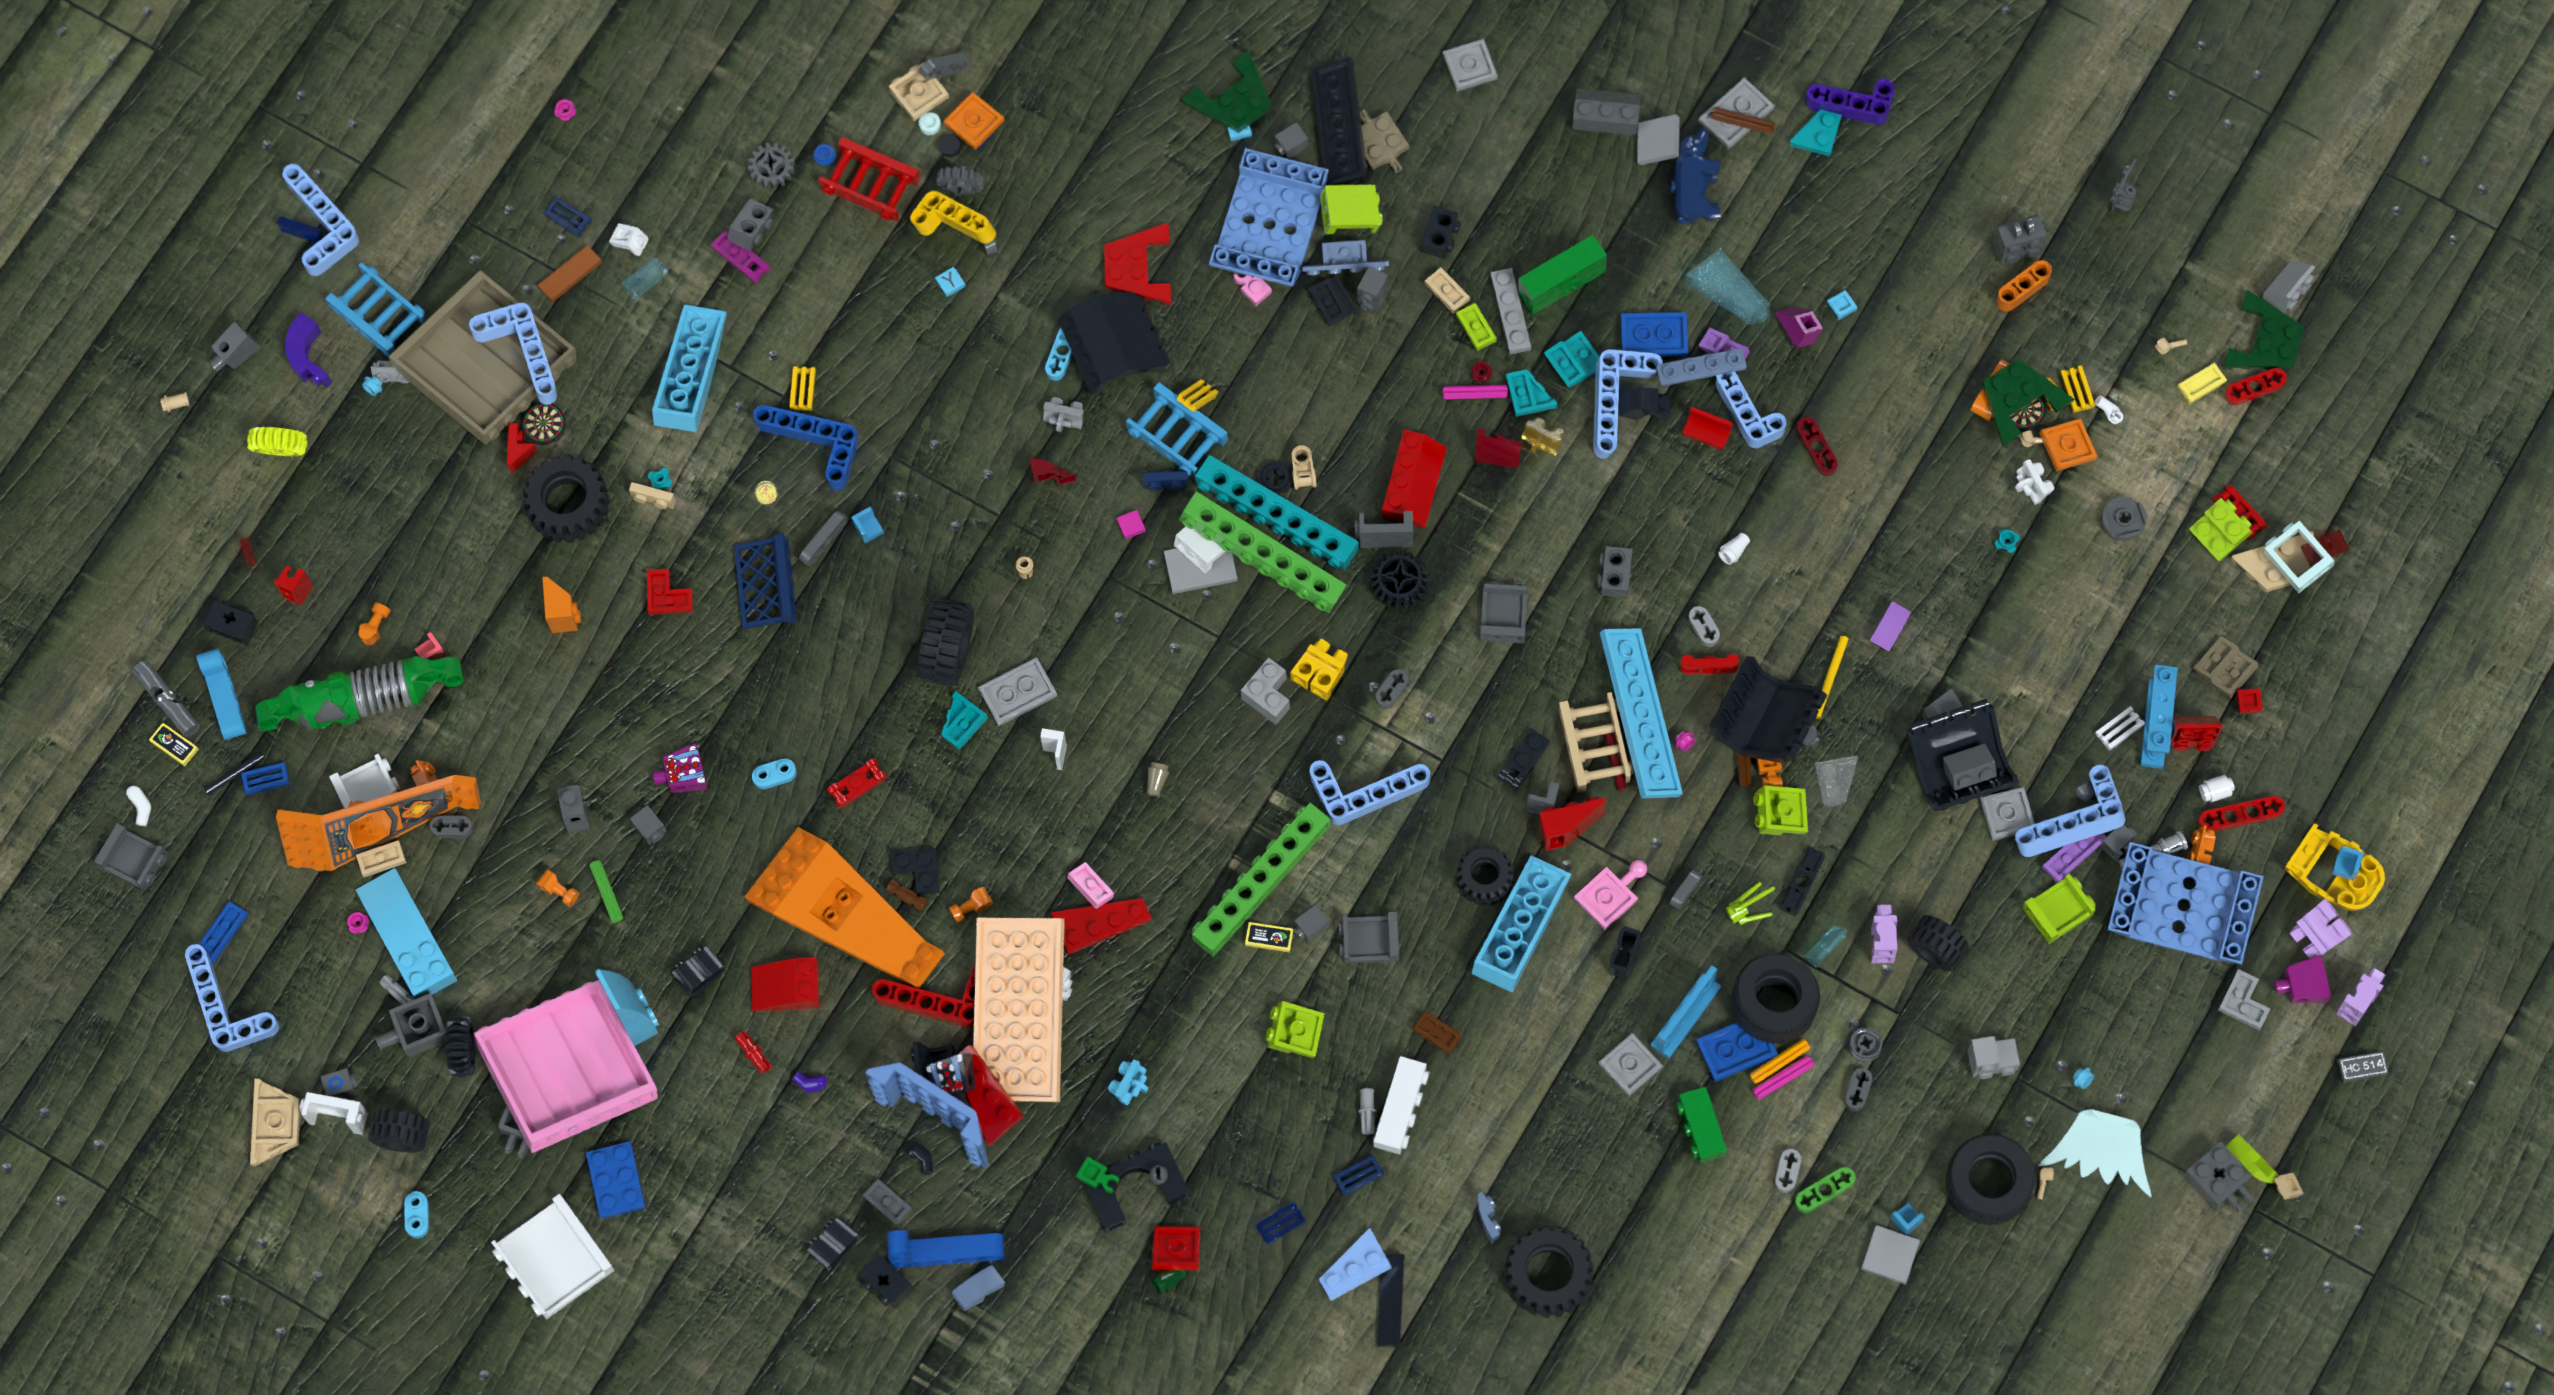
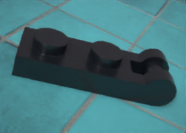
M1531 729L1497 779L1502 783L1504 781L1511 785L1510 788L1517 791L1549 746L1550 740ZM1512 770L1519 774L1516 778L1510 775Z

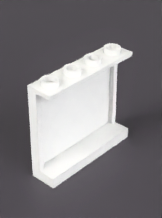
M560 1194L552 1199L554 1201L553 1204L498 1243L492 1242L495 1247L492 1251L499 1262L504 1260L507 1263L508 1267L505 1270L512 1280L515 1278L521 1283L518 1286L519 1290L525 1298L528 1296L534 1301L531 1304L532 1308L538 1316L543 1314L546 1319L614 1271L611 1264Z

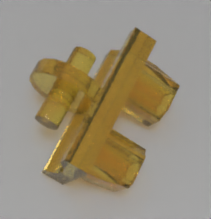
M1538 417L1533 421L1528 420L1521 438L1533 445L1531 452L1535 454L1540 449L1556 456L1559 452L1564 432L1558 428H1553L1551 432L1546 430L1545 421Z

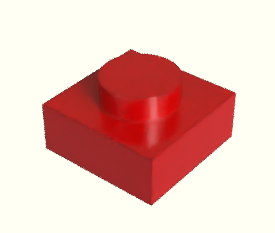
M2260 689L2237 690L2239 714L2262 712Z

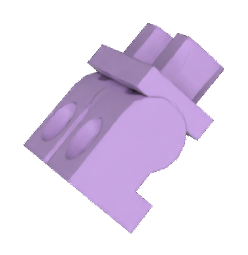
M2324 899L2297 921L2298 925L2290 932L2296 942H2299L2306 935L2312 943L2303 949L2309 959L2319 954H2325L2354 934L2342 918H2338L2329 925V922L2339 914L2327 899Z
M1877 905V912L1871 926V935H1874L1871 964L1894 963L1897 953V915H1892L1891 905Z
M2373 968L2368 976L2363 974L2354 988L2352 996L2350 994L2347 995L2336 1014L2356 1026L2370 1003L2374 1002L2383 988V985L2380 983L2385 974L2376 968Z

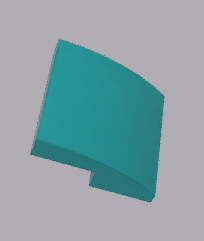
M1581 331L1565 342L1560 341L1544 352L1568 388L1596 374V362L1599 355Z

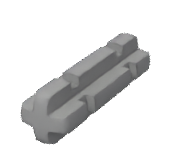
M385 975L380 980L381 986L401 1004L415 1000L397 982H394L389 975Z

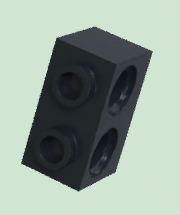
M1433 205L1420 244V252L1446 259L1447 253H1451L1454 247L1455 240H1452L1454 233L1458 234L1461 221H1458V212ZM1442 221H1448L1450 224L1447 226H1442L1439 223ZM1435 240H1441L1444 243L1441 245H1435L1433 242Z

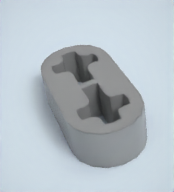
M1701 606L1691 609L1689 623L1698 639L1706 647L1715 646L1719 641L1720 632L1709 612ZM1696 613L1699 616L1704 615L1702 618L1703 625L1698 619L1694 620ZM1705 629H1707L1710 634L1714 633L1713 640H1711L1710 638L1705 639Z
M1794 1149L1785 1150L1780 1158L1775 1186L1782 1193L1791 1192L1796 1184L1801 1156ZM1789 1155H1793L1794 1160L1797 1161V1163H1792L1791 1169L1787 1168L1788 1161L1784 1160V1158H1789ZM1785 1173L1790 1174L1788 1181L1792 1183L1788 1184L1787 1187H1783L1782 1182L1779 1181L1784 1179Z

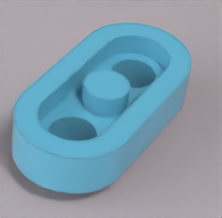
M780 759L755 768L752 773V780L756 787L768 789L792 781L797 771L795 764L791 760ZM782 767H788L786 772H781ZM762 773H766V774H767V777H766V778H764V779L759 778L760 774H762Z
M412 1192L406 1197L404 1202L405 1229L411 1237L421 1238L429 1231V1202L423 1193ZM414 1200H420L417 1206L412 1205ZM420 1222V1226L413 1228V1223Z

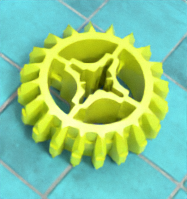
M256 427L249 430V435L247 436L248 449L252 452L268 455L301 456L307 448V435L292 429Z

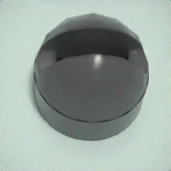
M2086 782L2074 791L2077 797L2083 801L2090 800L2094 795V789L2090 782Z
M1161 1165L1152 1167L1149 1172L1150 1180L1157 1185L1165 1183L1168 1178L1166 1168ZM1156 1169H1160L1161 1179H1156Z

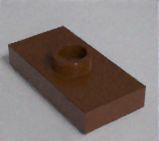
M1427 1011L1423 1012L1412 1028V1031L1448 1055L1452 1053L1463 1035Z

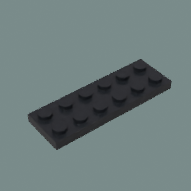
M1347 57L1312 68L1311 73L1323 168L1329 170L1326 185H1345L1368 178L1353 59Z

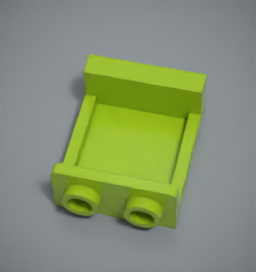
M1325 185L1321 191L1320 201L1325 234H1334L1336 229L1370 228L1371 233H1376L1379 226L1382 225V214L1378 210L1380 198L1379 194L1376 193L1375 185Z
M2067 874L2062 881L2033 899L2031 897L2023 905V910L2048 944L2093 916L2095 912L2093 899L2083 893L2079 880L2076 877L2072 878L2070 874Z

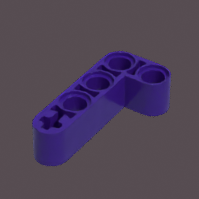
M1881 79L1875 85L1873 96L1814 84L1807 90L1806 106L1813 111L1825 110L1840 114L1844 118L1880 125L1888 119L1894 85L1888 79ZM1885 90L1888 94H1881L1879 91ZM1833 100H1839V101H1841L1842 103H1841V104H1834L1832 101H1833ZM1861 105L1863 108L1856 109L1853 106ZM1880 109L1884 113L1878 114L1874 110Z

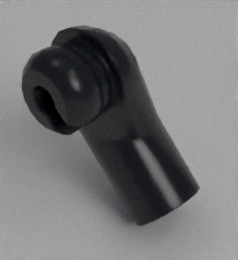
M914 1144L909 1147V1157L917 1158L921 1161L922 1174H933L932 1154L920 1144Z

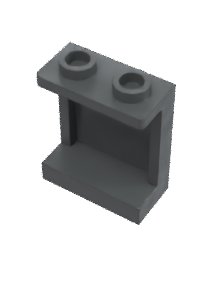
M1404 511V524H1364V512L1359 513V520H1355V540H1360V548L1413 547V511Z
M1496 581L1483 584L1480 641L1525 644L1528 586H1523L1521 583L1502 585Z
M117 823L94 862L100 869L145 891L154 882L155 873L158 868L162 867L166 862L168 852L163 846H157L127 831L124 826Z
M1388 912V916L1348 918L1347 914L1343 915V921H1339V935H1344V943H1340V957H1345V964L1399 962L1397 912Z

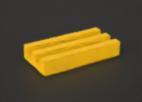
M2083 367L2070 368L2068 371L2062 370L2060 375L2066 393L2074 398L2067 377L2071 376L2081 405L2077 407L2074 400L2070 404L2073 413L2094 408L2095 403ZM2076 374L2079 375L2088 404H2085Z
M793 367L790 410L812 411L815 367H811V369ZM798 374H801L799 405H795ZM806 374H810L807 405H804Z
M1201 379L1181 392L1177 400L1192 412H1195L1214 399L1218 391L1216 389L1211 391L1212 386L1209 384L1204 386L1205 381ZM1206 394V396L1195 402L1193 405L1191 404V402L1196 401L1200 396Z

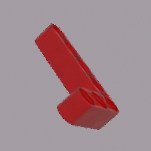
M976 963L972 968L962 1000L882 979L876 981L872 987L874 998L881 1005L966 1028H974V1018L967 1020L964 1018V1015L967 1012H975V999L971 997V994L975 991ZM882 988L889 990L886 996H879L878 991ZM903 994L911 996L907 1002L899 1001L900 996ZM924 1000L932 1001L930 1007H921V1003ZM946 1006L954 1007L953 1012L949 1014L943 1013L942 1010Z

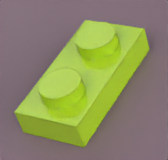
M1476 303L1456 312L1458 320L1477 351L1496 342L1494 333Z

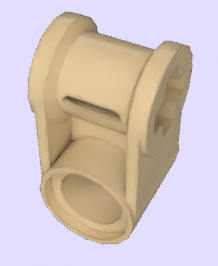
M1303 445L1295 447L1292 451V473L1295 490L1305 486L1317 487L1310 449ZM1298 455H1305L1307 459L1301 462L1296 457Z

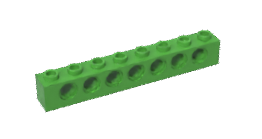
M1197 491L1179 518L1185 527L1201 533L1206 540L1217 543L1224 551L1238 556L1243 563L1254 566L1261 574L1275 579L1282 587H1288L1296 592L1298 597L1312 602L1321 611L1330 613L1347 586L1342 581ZM1201 516L1207 517L1209 522L1202 520ZM1220 528L1226 529L1228 533H1223ZM1239 540H1244L1247 545H1242ZM1258 551L1263 552L1266 557L1260 556ZM1276 563H1281L1285 568H1279ZM1295 575L1302 576L1304 580L1297 579ZM1314 586L1320 587L1322 592L1316 591Z
M1309 803L1307 807L1302 806L1295 815L1297 818L1292 823L1288 822L1282 828L1281 836L1277 840H1271L1263 856L1258 855L1251 864L1252 868L1247 873L1243 872L1238 877L1237 885L1233 889L1229 888L1223 894V900L1219 905H1213L1207 913L1208 917L1203 922L1199 921L1192 929L1193 941L1212 957L1218 953L1331 826V819L1313 804ZM1303 825L1310 828L1306 833H1302L1298 829ZM1286 842H1293L1295 847L1293 849H1286L1284 844ZM1273 858H1278L1281 862L1279 865L1273 866L1269 864V861ZM1261 874L1266 879L1263 882H1257L1254 880L1255 876ZM1243 891L1251 893V896L1247 899H1243L1239 895ZM1233 907L1237 911L1233 915H1227L1225 910ZM1213 924L1222 926L1221 930L1217 932L1211 931L1210 927Z

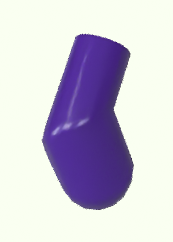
M800 1071L792 1079L808 1093L821 1091L827 1085V1078L825 1076L819 1075L818 1077L808 1079Z

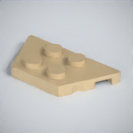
M2302 535L2290 538L2275 550L2277 555L2297 578L2310 569L2312 547ZM2266 546L2231 557L2234 564L2237 563L2246 571L2245 574L2250 579L2255 580L2258 586L2265 592L2291 585L2264 554Z
M255 1079L251 1166H257L298 1146L300 1099L284 1093L282 1090L272 1087L260 1079Z

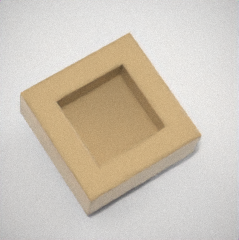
M2294 1173L2284 1174L2274 1179L2277 1189L2284 1200L2296 1198L2303 1194Z

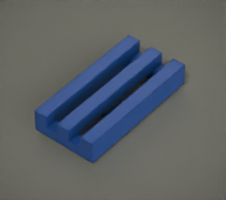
M282 762L242 772L241 776L245 794L251 795L290 785L286 763ZM282 770L281 773L267 775L249 781L247 780V778ZM265 783V784H262V785H258V786H254V787H250V788H249V786H253V785Z

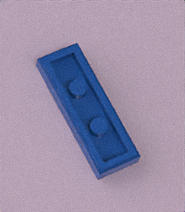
M230 901L198 944L208 952L212 966L249 915L248 912ZM196 952L192 959L200 960L202 952Z

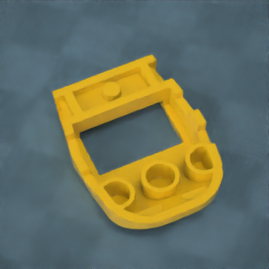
M2314 823L2285 866V870L2308 892L2322 900L2327 899L2330 904L2341 909L2356 911L2367 907L2373 902L2384 884L2385 873L2383 867L2372 855H2367L2362 851L2357 843L2349 842L2332 831L2330 834L2317 829L2318 825ZM2328 844L2338 851L2341 846L2364 852L2359 872L2354 881L2336 876L2327 892H2325L2306 878Z

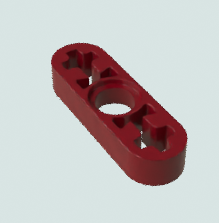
M1810 417L1800 419L1797 425V434L1817 470L1823 476L1833 475L1837 470L1838 461L1816 421ZM1805 424L1807 427L1812 426L1810 430L1812 437L1810 439L1808 431L1802 430ZM1820 442L1824 448L1816 452L1811 448V444ZM1825 455V460L1827 463H1832L1831 469H1828V467H1823L1824 460L1822 456Z

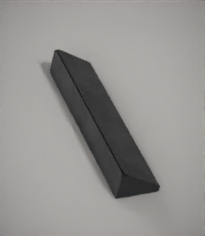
M1405 1254L1385 1255L1392 1268L1381 1273L1377 1347L1400 1348Z

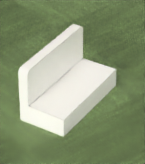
M1042 729L1041 742L1043 751L1055 752L1057 770H1062L1067 747L1065 734L1061 731Z

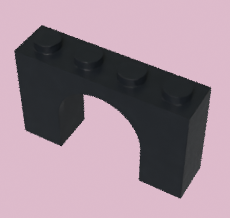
M1161 1142L1155 1143L1149 1147L1148 1151L1143 1153L1135 1152L1128 1156V1160L1121 1163L1115 1161L1107 1166L1108 1171L1106 1175H1115L1121 1181L1132 1173L1142 1172L1149 1174L1152 1167L1161 1165L1168 1172L1166 1182L1160 1185L1168 1205L1190 1196L1167 1142L1163 1144ZM1156 1169V1179H1161L1160 1169ZM1114 1181L1108 1182L1107 1186L1113 1189L1112 1194L1107 1193L1101 1184L1095 1189L1084 1183L1106 1234L1127 1225L1126 1218L1116 1198V1190L1119 1183Z

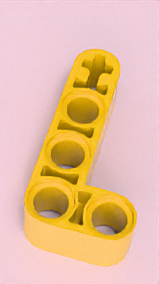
M937 191L927 193L912 212L910 218L913 225L922 235L932 234L938 225L943 222L984 244L992 242L996 237V230L985 216Z

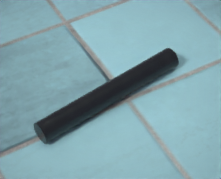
M260 751L204 787L205 791L210 795L241 775L242 772H246L263 761L265 757Z

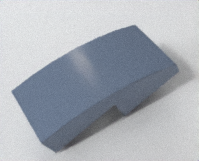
M1480 1192L1478 1194L1479 1216L1483 1228L1493 1244L1500 1239L1499 1231H1501L1495 1219L1490 1220L1494 1216V1207L1496 1206L1489 1195L1485 1197Z
M993 1265L959 1285L952 1291V1295L965 1311L983 1302L985 1296L1004 1287L1005 1281Z

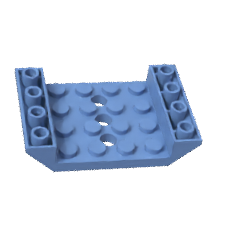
M1245 148L1239 167L1240 176L1218 245L1214 246L1209 266L1293 287L1300 275L1321 207L1320 193L1326 185L1329 170ZM1245 216H1252L1255 220L1251 224H1246L1243 222V218ZM1267 221L1275 223L1273 229H1266L1263 225ZM1292 226L1296 229V232L1288 235L1284 232L1286 227Z
M2130 842L2108 930L2130 939L2211 960L2242 964L2264 876L2245 871L2239 873L2153 851L2152 847ZM2187 877L2195 880L2196 886L2192 890H2188L2183 886V880ZM2179 900H2187L2190 903V909L2185 912L2179 910L2177 906ZM2175 921L2182 922L2185 926L2184 932L2175 933L2172 929V924Z
M902 1063L871 1068L866 1071L868 1083L876 1102L884 1107L889 1105L893 1108L902 1093H904L903 1097L913 1104L918 1102L929 1115L933 1116L936 1114L942 1118L941 1122L950 1128L955 1126L961 1130L959 1133L966 1150V1155L969 1157L968 1161L977 1167H980V1165L985 1168L988 1167L989 1163L984 1137L976 1111Z

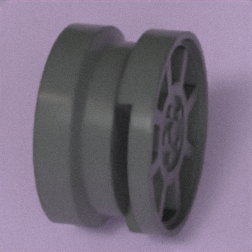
M1873 1028L1857 1029L1853 1033L1849 1044L1851 1055L1860 1062L1866 1063L1875 1060L1881 1052L1882 1038L1878 1031Z

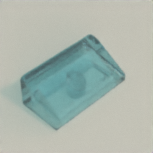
M653 257L621 285L636 300L668 273L667 267Z
M1839 926L1831 927L1805 954L1804 958L1815 968L1818 967L1846 938L1847 929Z

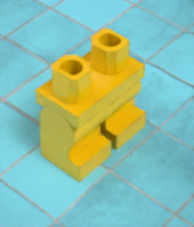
M1319 639L1314 646L1310 644L1307 651L1292 669L1290 680L1305 689H1308L1310 686V692L1327 701L1331 691L1344 673L1348 654L1337 649L1333 657L1327 654L1330 644L1323 639Z

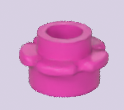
M561 100L556 104L555 115L558 118L560 117L561 120H569L570 117L575 115L576 109L572 102Z
M1683 731L1675 739L1677 741L1676 748H1680L1683 752L1690 749L1696 742L1693 732Z
M361 912L353 913L347 919L349 930L354 934L357 932L363 933L368 928L369 919Z

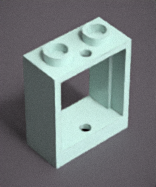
M2300 521L2295 525L2290 523L2283 529L2281 536L2278 538L2274 536L2265 544L2264 554L2298 593L2334 566L2332 557ZM2297 532L2303 536L2322 558L2299 578L2275 552L2278 547Z

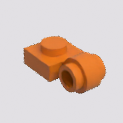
M1757 759L1759 775L1767 774L1766 777L1762 778L1763 786L1783 787L1781 775H1776V773L1782 772L1781 763Z

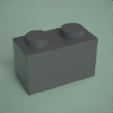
M1986 744L1943 757L1944 771L1954 791L1997 777L1995 761Z

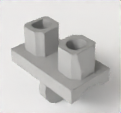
M1052 397L1050 402H1045L1043 421L1057 425V432H1062L1063 426L1081 429L1083 425V404L1074 401L1070 407L1063 406V400Z

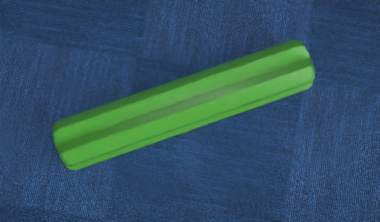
M596 860L590 863L591 871L611 921L613 923L619 922L623 919V915L600 860Z

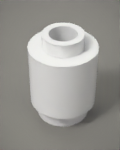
M2226 775L2206 780L2203 784L2199 785L2203 801H2210L2211 803L2232 796V791L2235 790L2232 779L2227 778Z

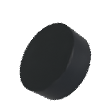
M948 134L939 140V150L943 156L953 157L959 153L960 141L956 136Z

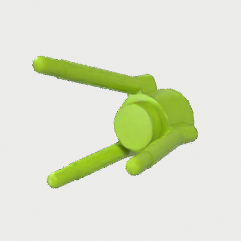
M1758 882L1738 899L1729 903V906L1725 909L1732 923L1739 922L1742 925L1746 922L1772 916V912L1749 917L1745 915L1749 914L1747 906L1774 891L1775 887L1772 886L1743 903L1744 899L1762 885L1761 882Z

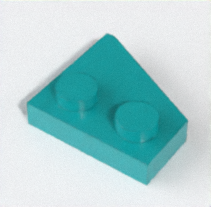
M1820 110L1791 139L1790 146L1830 156L1841 115Z
M1528 369L1506 374L1516 417L1557 408V402L1545 392V388L1540 383L1535 381L1534 376Z
M955 691L952 696L951 709L947 713V722L943 727L941 735L943 739L960 750L988 719V716Z

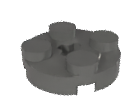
M2127 496L2112 499L2104 508L2102 515L2103 528L2113 540L2129 541L2135 539L2143 532L2147 521V514L2143 505L2131 500ZM2121 514H2124L2125 517H2130L2127 523L2119 521Z

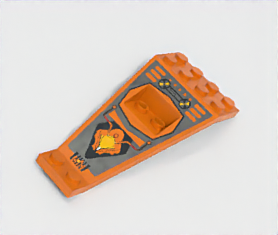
M452 775L368 802L350 801L348 808L325 815L278 810L276 820L289 866L294 868H312L317 871H333L356 859L357 854L377 848L455 807L479 809L481 800L476 778Z

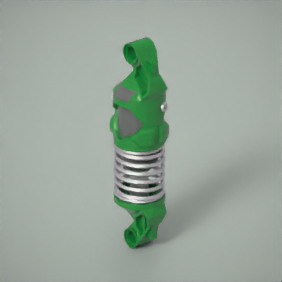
M414 656L399 660L397 665L391 662L389 668L386 664H382L381 670L378 666H374L373 672L369 668L365 669V673L358 670L357 674L352 671L346 673L340 671L332 672L323 681L309 680L298 685L289 686L278 697L264 700L257 704L255 711L258 728L262 731L273 730L283 718L298 722L309 730L325 728L333 722L350 725L356 722L357 719L364 718V716L367 717L370 711L375 715V708H379V711L383 713V697H385L389 711L393 709L390 699L392 695L396 708L400 709L401 705L398 697L400 693L405 707L420 705L425 694L436 682L444 683L448 687H456L463 683L461 663L458 658L454 657L428 660Z

